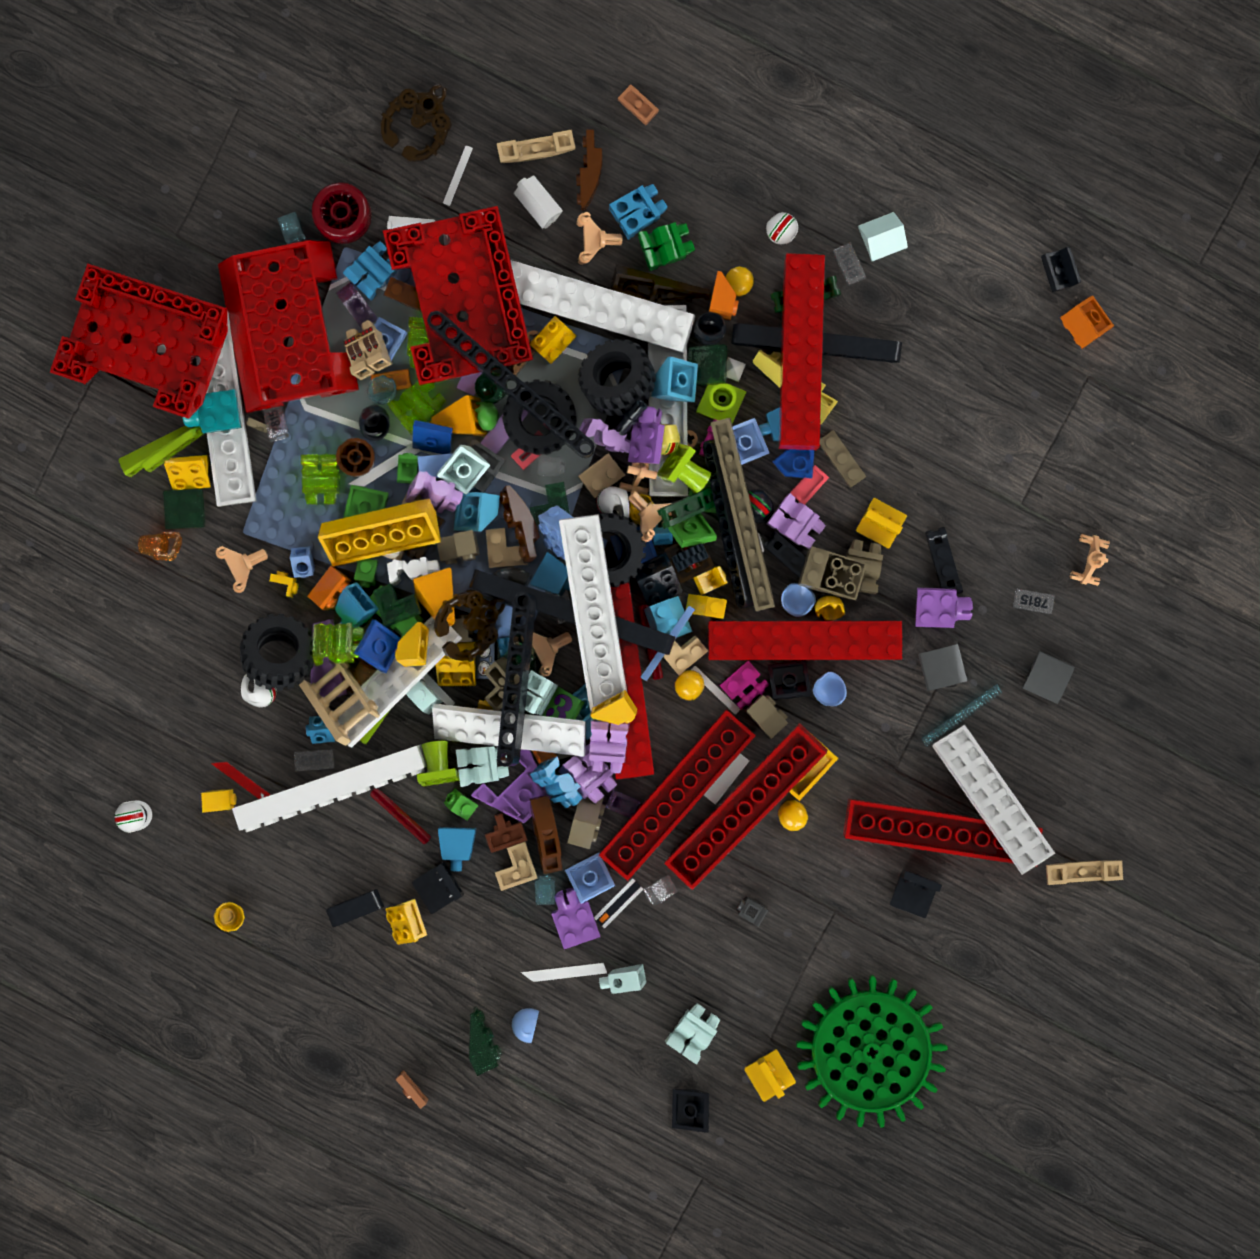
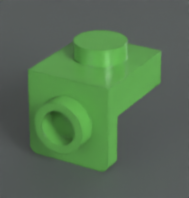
M412 453L398 455L397 483L411 484L417 475L418 456Z
M364 559L357 562L354 580L360 587L370 588V586H375L378 561Z
M457 789L449 793L444 802L450 811L467 821L478 807L476 802L461 794Z

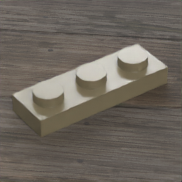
M834 430L820 439V447L849 488L866 478V475Z

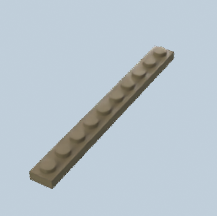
M731 418L711 422V427L755 611L773 608L775 603Z

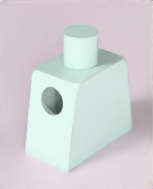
M422 679L406 693L416 706L426 714L432 712L434 704H441L443 702Z
M643 964L612 970L608 977L599 978L600 988H610L612 994L641 990L647 983Z

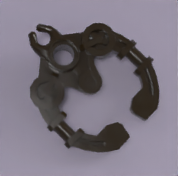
M441 84L434 85L429 92L416 93L412 89H404L392 102L390 101V106L386 112L381 114L383 116L381 122L382 138L391 148H394L400 141L397 134L391 130V123L394 121L391 117L396 110L400 112L402 107L409 110L413 109L411 124L416 129H421L426 124L432 123L436 135L434 134L433 136L435 141L431 147L427 145L421 151H418L413 146L404 147L402 156L411 162L422 161L433 155L436 156L438 154L437 150L441 145L445 144L448 131L451 129V119L445 114L442 104L446 97L447 89L445 87L442 88L441 96H436L435 94L436 89L442 87ZM434 101L433 108L426 109V103Z
M470 589L463 593L454 594L453 598L449 601H443V605L439 609L434 621L436 635L442 637L449 633V624L446 619L453 612L452 607L464 605L466 608H470L471 612L464 619L463 627L470 631L478 630L477 639L479 640L474 643L475 648L472 650L465 649L464 651H460L458 645L454 642L448 641L442 647L445 656L458 661L471 662L475 656L484 654L488 647L497 641L496 620L498 615L503 612L505 604H501L499 609L495 605L497 602L502 603L504 600L495 598L488 601L483 598L481 592Z

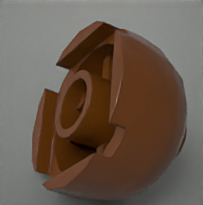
M349 438L338 447L336 463L345 474L352 477H360L369 473L373 468L375 452L372 446L365 440Z

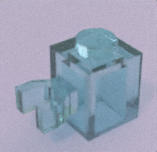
M296 212L277 218L283 237L288 244L302 242V239L306 238Z
M539 876V879L535 881L536 905L555 904V879H551V876Z

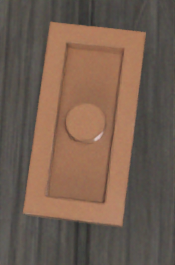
M631 84L618 97V101L645 125L659 112V109Z
M403 1070L397 1076L396 1081L403 1088L404 1095L408 1099L412 1098L421 1109L427 1104L428 1098Z

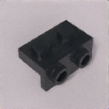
M1069 246L1041 256L1052 292L1069 289L1081 283Z

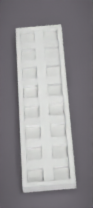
M431 616L424 623L429 628L426 665L404 667L396 661L395 657L387 673L377 670L361 686L367 697L372 699L378 706L376 710L380 717L376 718L368 714L352 727L347 734L351 740L347 744L349 747L352 748L445 656L442 647L446 642L452 641L457 644L462 639L451 626L447 635L438 637L434 631L435 620ZM358 700L339 716L338 722L340 725H344L364 708L361 701Z
M434 704L432 707L434 738L498 746L502 711ZM511 714L510 716V722L512 724L515 722L514 714ZM525 714L521 749L584 757L586 753L585 721ZM511 733L508 735V741L510 743H512L513 741V735Z
M965 725L932 745L1022 875L1055 854Z

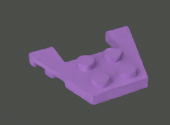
M521 749L519 762L526 770L509 787L497 796L483 783L471 796L525 823L532 816L529 799L548 794L545 791V786L540 787L539 784L532 781L530 773L537 767L531 751Z

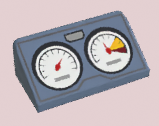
M495 643L491 644L484 654L476 656V679H489L484 674V671L495 661Z

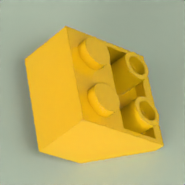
M475 642L457 643L460 651L475 648ZM444 656L436 664L438 686H476V656L471 662L458 661Z

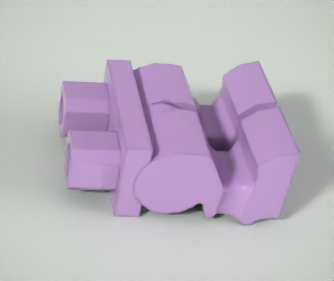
M589 418L583 420L579 430L587 437L594 436V443L599 446H606L605 449L610 452L620 451L622 453H629L631 441L625 439L626 435L622 436L616 430H608V425L603 423L601 419Z
M419 471L409 485L405 502L410 503L414 501L419 494L422 500L430 499L433 508L437 509L436 512L442 513L444 509L454 512L457 505L461 503L463 492L455 490V484L452 482L448 484L443 480L436 481V477L429 475L427 471Z
M788 493L766 524L773 529H777L780 534L796 545L801 544L809 549L815 542L808 535L809 531L812 529L820 534L826 525L819 519V515L806 505L795 502L796 498L791 493ZM784 513L788 514L790 518H785Z
M592 720L589 754L592 771L602 772L603 762H611L610 772L621 773L626 758V735L629 730V723H622L620 725L611 723V737L608 741L607 733L610 723Z
M588 744L584 757L573 756L562 765L558 772L560 774L569 773L574 783L577 782L581 786L577 790L581 793V796L584 799L588 797L596 804L604 796L598 789L601 785L609 793L617 784L611 777L614 773L610 772V769L604 762L602 772L592 771L591 760H589L590 744Z

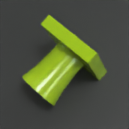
M711 376L696 413L712 420L731 418L733 424L746 391ZM724 397L726 401L722 403L718 398Z
M679 443L677 450L669 454L657 472V476L673 483L679 478L696 494L708 483L711 472L690 461L696 450Z
M433 741L421 745L425 756L427 773L417 774L419 784L424 787L460 781L459 772L455 768L448 769V741Z

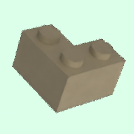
M473 530L440 538V543H437L440 561L445 562L446 565L455 564L458 559L465 561L476 560V556L480 555L476 533Z
M507 655L494 661L484 671V674L495 686L484 698L494 711L502 710ZM516 675L514 677L515 684H518L520 678L519 675ZM514 694V695L512 696V702H513V701L515 700V698L517 697L516 694Z
M760 695L745 709V712L772 739L788 724L786 721L788 717L781 709L777 711L774 707L776 703L769 695Z
M588 797L586 799L583 798L578 803L568 844L590 849L591 843L596 842L602 820L598 819V817L603 816L605 805L602 804L603 798L596 804Z

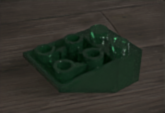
M475 1006L470 1014L469 1060L477 1076L499 1066L502 1051L499 1045H495L492 1040L494 1035L491 1028H487L484 1020H486L484 1013Z

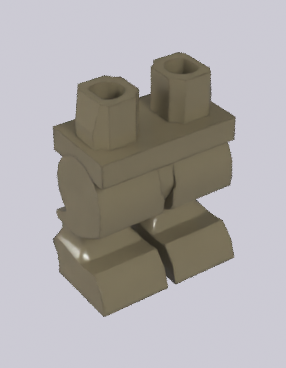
M853 540L850 549L847 550L846 557L867 563L859 592L877 594L878 585H876V580L879 579L883 560L881 544L870 543L869 552L862 551L864 541Z

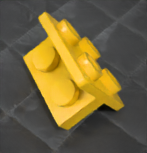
M208 455L176 457L164 462L173 490L209 488L211 486L208 476Z
M873 498L856 532L889 549L896 536L900 534L903 528L901 526L907 515Z
M415 899L386 908V918L391 925L392 936L398 945L418 941L419 938L427 936Z
M777 1049L744 1068L763 1102L775 1095L778 1099L785 1095L783 1090L796 1083Z

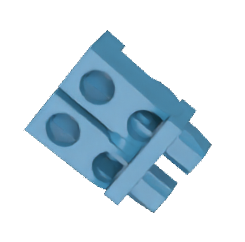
M654 184L645 188L642 185L609 204L610 212L617 223H619L628 240L639 231L658 221L660 215L668 208L663 199L655 204L653 203L651 198L658 195Z

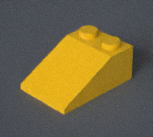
M826 746L824 747L828 750L827 754L789 791L799 801L838 760V757Z

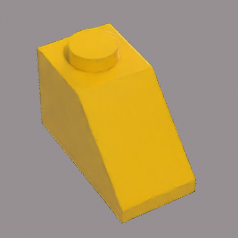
M688 594L686 609L690 606L695 609L692 613L694 615L724 619L727 600Z
M417 622L398 641L395 651L396 661L404 667L426 665L428 627L421 622Z
M626 690L594 706L590 716L593 719L620 725L635 719L637 707Z
M233 789L210 790L201 793L202 813L230 810L234 808L237 802Z

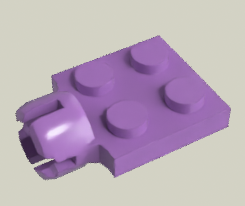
M647 406V409L638 418V423L633 425L628 462L660 464L665 426L660 424L662 417L661 409L658 408L657 411L654 407Z
M917 588L915 626L954 628L955 621L971 619L973 602L970 597H958L956 589Z
M574 888L566 889L568 899L565 898L563 890L555 894L558 909L551 912L564 949L600 937L588 900L581 904Z

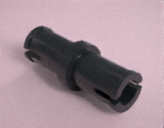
M637 400L633 407L625 412L624 418L615 428L617 432L622 429L619 433L620 435L625 436L632 425H636L639 421L638 418L647 409L646 404L641 406L643 401Z

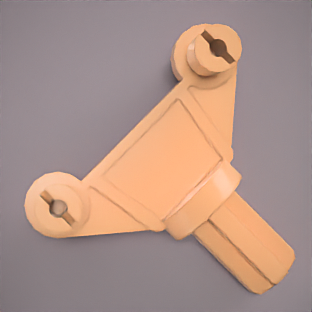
M588 212L580 214L577 218V226L583 227L584 252L580 253L578 257L580 265L590 262L594 255L601 248H604L605 245H622L623 241L621 234H606L605 231H602L591 219V215Z
M632 463V466L629 465L627 473L634 474L632 485L620 482L619 488L630 492V494L637 492L638 494L648 495L649 488L638 485L644 477L656 480L657 471L648 470L649 464Z
M633 492L628 500L639 511L640 531L643 534L641 540L649 542L655 536L654 527L662 520L657 510L672 503H647L637 492Z
M1081 534L1079 541L1088 543L1091 547L1087 556L1085 571L1083 573L1072 571L1070 579L1078 580L1081 584L1086 585L1090 583L1098 586L1100 582L1096 581H1100V578L1093 577L1092 574L1096 568H1100L1104 563H1108V558H1106V554L1100 552V547L1107 549L1109 545L1106 544H1110V542L1099 539V536L1096 535L1091 537Z
M223 546L216 550V556L219 559H225L236 580L233 584V590L236 593H242L245 590L250 570L253 569L252 566L268 559L264 549L248 556Z
M568 632L553 639L533 633L532 648L542 665L539 669L541 676L548 677L551 674L558 649L572 642L571 635Z

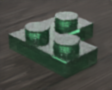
M564 482L545 485L548 504L529 507L536 526L540 524L538 516L556 505L570 514Z
M392 584L373 591L383 625L386 628L421 614L417 597L414 594L398 600Z

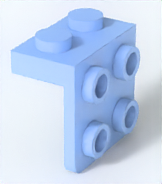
M556 505L538 516L540 522L539 529L544 536V546L548 550H552L557 557L565 560L559 520L574 517Z

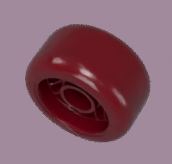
M343 182L332 183L322 188L314 198L312 218L319 232L328 240L339 244L352 243L360 239L370 226L372 217L371 207L365 195L357 187ZM342 211L347 212L344 218H338Z

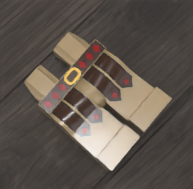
M369 320L362 323L363 331L360 333L356 329L348 330L346 332L347 339L343 341L351 363V374L360 380L374 374L375 370L378 372L392 364L382 333Z

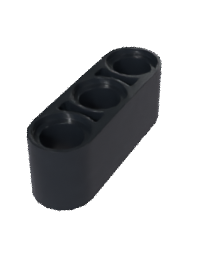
M378 889L334 905L326 909V912L334 928L383 908L384 904Z

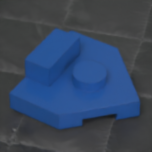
M787 449L773 461V464L785 477L812 479L814 450Z

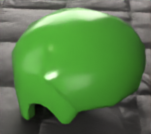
M476 402V405H480L475 409L479 426L486 431L494 429L499 417L497 407L491 402Z

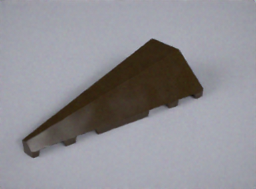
M617 264L611 283V290L657 304L674 303L675 300L684 299L687 302L695 298L708 300L710 296V290Z

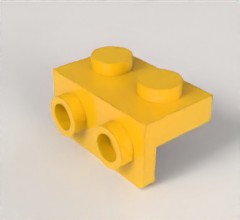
M554 316L530 342V345L552 364L576 338V335L561 320Z

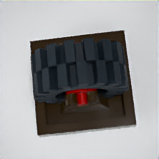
M676 543L664 549L680 584L715 568L704 543L681 548Z

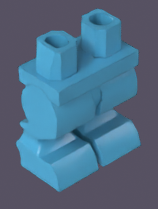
M381 241L373 247L369 246L353 262V265L348 266L343 272L371 301L377 295L376 289L384 287L389 282L390 277L397 273L395 270H392L389 258L387 261L382 258L383 254L387 251V247ZM367 275V278L362 280V277Z
M558 757L542 761L530 773L532 781L539 784L540 787L545 786V791L549 796H552L551 800L553 803L560 802L564 808L577 805L583 799L577 791L581 786L577 782L574 783L569 773L555 774V769L559 767Z

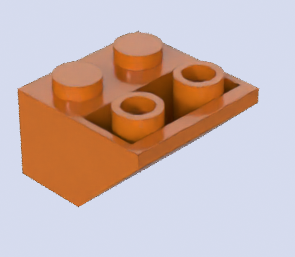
M330 566L308 597L322 610H333L337 605L343 588L350 585L352 580L335 567Z

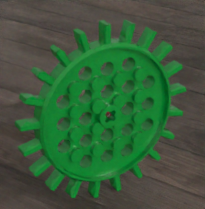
M870 975L868 980L869 990L857 992L856 983L850 977L848 978V986L851 994L840 998L837 991L830 986L828 988L829 994L835 1002L828 1009H825L816 1001L812 1002L815 1010L822 1014L818 1023L814 1024L809 1020L801 1021L803 1027L814 1031L811 1042L796 1041L798 1048L811 1049L812 1056L811 1060L797 1063L798 1069H815L817 1077L808 1081L805 1084V1088L808 1091L822 1084L827 1092L820 1098L818 1105L823 1108L832 1098L841 1103L836 1112L837 1120L840 1121L844 1117L847 1108L858 1111L856 1123L858 1127H862L865 1112H876L877 1122L880 1128L885 1125L883 1111L895 1109L897 1117L903 1122L906 1120L905 1113L900 1105L910 1099L917 1108L922 1110L924 1106L915 1094L922 1086L934 1093L938 1090L926 1078L929 1070L945 1072L946 1068L939 1063L931 1062L932 1052H942L948 1050L944 1043L931 1044L929 1034L941 1030L943 1025L941 1022H936L926 1026L923 1022L922 1017L933 1008L930 1003L923 1005L917 1011L909 1005L917 993L914 988H911L904 999H901L894 995L897 988L896 979L892 978L887 992L876 991V978L874 975ZM878 1003L879 1010L871 1012L869 1010L871 1004ZM845 1010L853 1011V1016L850 1019L843 1017ZM889 1013L896 1014V1019L893 1022L886 1021V1016ZM868 1020L870 1022L869 1027L866 1029L860 1028V1022ZM911 1023L912 1030L910 1032H904V1024ZM841 1026L843 1033L838 1036L834 1035V1028ZM879 1030L886 1031V1036L882 1039L876 1037V1033ZM853 1036L860 1038L857 1045L850 1044V1039ZM895 1040H902L903 1044L899 1049L893 1048ZM826 1043H832L833 1049L830 1052H825L823 1046ZM871 1047L874 1049L872 1055L869 1054ZM912 1050H918L919 1055L917 1058L912 1059L909 1057ZM843 1053L850 1054V1058L846 1062L840 1061V1056ZM886 1056L893 1058L890 1065L883 1064V1059ZM859 1063L866 1064V1069L863 1072L856 1070ZM903 1066L909 1067V1072L906 1075L899 1073L900 1068ZM837 1069L840 1071V1075L838 1078H831L830 1072ZM876 1073L883 1074V1078L879 1082L873 1081V1076ZM851 1079L857 1082L854 1088L846 1086L847 1082ZM892 1083L899 1084V1089L895 1092L889 1089ZM870 1089L873 1091L872 1097H863L865 1090Z

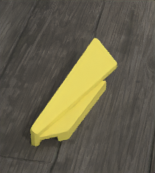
M759 350L753 360V364L780 388L781 353L773 352L771 355H768ZM822 382L820 424L824 422L838 402L822 392L826 386Z

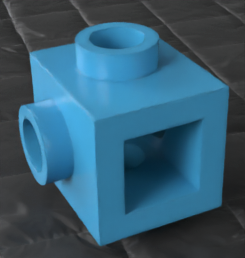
M320 716L309 717V725H306V735L310 736L312 744L335 742L334 737Z

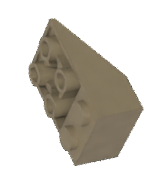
M811 546L808 549L798 585L856 600L867 563Z

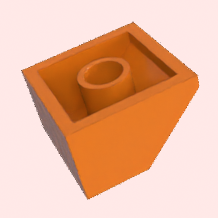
M718 271L709 312L717 313L725 320H731V316L736 315L739 301L735 300L736 293L723 273Z
M1093 295L1060 317L1064 327L1070 331L1074 341L1082 349L1114 327V324Z

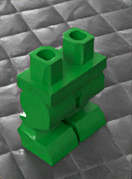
M676 222L670 225L660 226L654 229L651 234H648L647 231L639 232L638 239L649 271L656 270L659 266H666L667 264L684 260L686 255L695 251L692 240L682 243L681 237L689 235L686 223L676 225ZM654 248H659L658 251H653Z

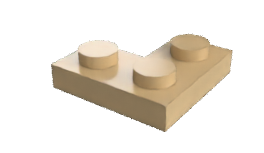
M505 528L486 530L489 568L528 565V563H523V558L519 555L520 546L507 547Z
M694 636L682 647L674 641L670 655L665 654L663 657L674 671L680 675L708 650Z
M526 841L507 847L513 866L495 872L501 891L538 878Z

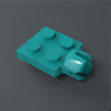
M236 390L206 393L203 404L189 419L182 417L184 425L189 428L199 426L203 434L242 428Z

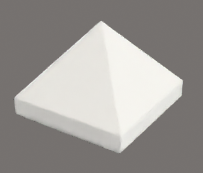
M728 357L721 375L739 382L746 364Z

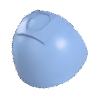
M792 583L783 591L781 602L784 610L789 614L801 617L810 612L816 602V597L811 589L800 586L798 583Z
M827 672L819 677L813 688L814 696L825 706L840 705L845 700L847 694L844 681L834 672Z
M522 1009L514 1015L512 1030L519 1040L532 1043L539 1014L538 1010Z

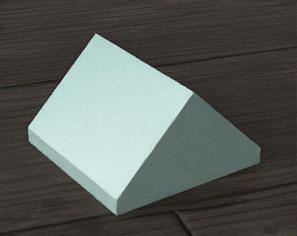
M894 212L858 226L871 261L908 247L904 225Z
M459 445L436 475L447 483H454L455 488L467 495L490 467V464L471 446Z

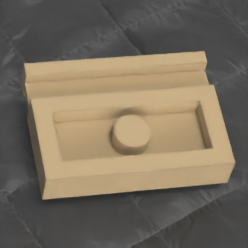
M608 453L581 473L578 478L583 482L591 495L596 498L601 490L612 486L624 477L625 474Z

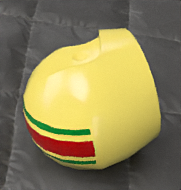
M661 424L665 425L661 455H669L677 450L680 443V434L675 424Z

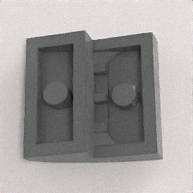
M473 439L469 446L490 464V467L473 486L479 492L485 493L505 460Z
M958 644L918 654L927 691L967 681Z
M1039 651L1022 687L1058 704L1075 667Z

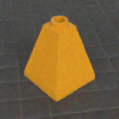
M470 395L462 397L431 417L432 420L429 422L453 428L452 434L487 435V431L479 426L477 413L475 412V409L480 406L476 405V402H481V399Z
M450 567L413 579L416 598L434 620L443 605V601H449L453 598L452 571ZM452 607L453 612L446 619L449 627L454 625L455 622L454 607Z

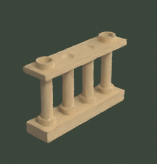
M333 655L331 659L336 664L333 669L316 683L311 684L304 680L299 686L334 739L346 746L351 742L347 734L352 727L368 714L379 718L380 714L376 710L378 709L376 703L367 697L348 669L350 667L348 662L344 658L339 659ZM341 672L345 680L325 697L321 696L320 689ZM351 686L355 693L336 710H330V702ZM360 700L364 708L344 725H340L338 722L339 716Z

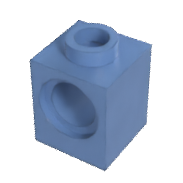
M311 546L291 548L290 561L294 578L313 576L315 564Z

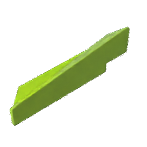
M183 426L121 457L119 463L124 474L128 477H132L143 468L148 472H152L204 434L199 426L191 428Z

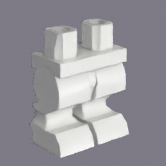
M421 557L420 561L411 560L408 564L405 560L394 559L392 562L387 563L389 582L393 586L399 584L401 581L400 574L403 572L413 581L415 578L440 571V564L438 560L428 561L426 557Z

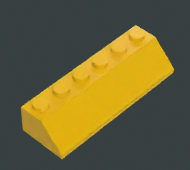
M429 498L321 523L318 539L332 566L440 543L441 541L436 512Z

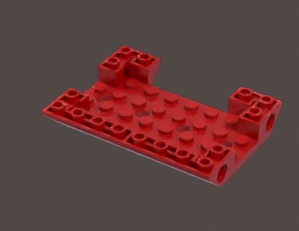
M498 206L462 213L458 217L421 224L420 222L383 230L392 270L411 268L427 333L429 343L410 347L419 385L481 373L429 328L427 319L428 315L433 311L443 313L505 367L533 360ZM441 235L449 236L450 243L448 245L440 244L439 237ZM456 273L459 276V281L456 284L450 283L448 281L449 274ZM458 312H466L468 319L465 322H460L457 319ZM434 318L431 323L438 326L442 320ZM450 330L446 334L448 338H454L457 335L454 330ZM464 343L461 346V349L464 351L472 348V345L469 343ZM482 355L476 358L479 364H483L487 360Z
M307 240L233 255L218 264L225 305L229 314L232 341L246 413L284 406V402L317 395L324 398L359 391L357 377L352 375L350 371L351 363L347 352H330L317 281L322 283L338 279L331 242ZM278 263L279 270L271 272L269 269L270 265ZM285 300L287 303L286 307L282 310L277 309L278 301ZM288 337L294 339V343L290 347L284 346V340ZM300 375V383L292 384V376Z
M87 264L75 300L82 304L70 338L64 336L61 338L50 373L86 384L101 370L158 389L153 407L189 419L203 404L228 332L227 308ZM93 323H97L98 328L95 332L90 331V327ZM131 334V341L125 344V336ZM165 345V353L159 355L157 352L158 346ZM195 357H200L201 361L198 366H193L192 364Z

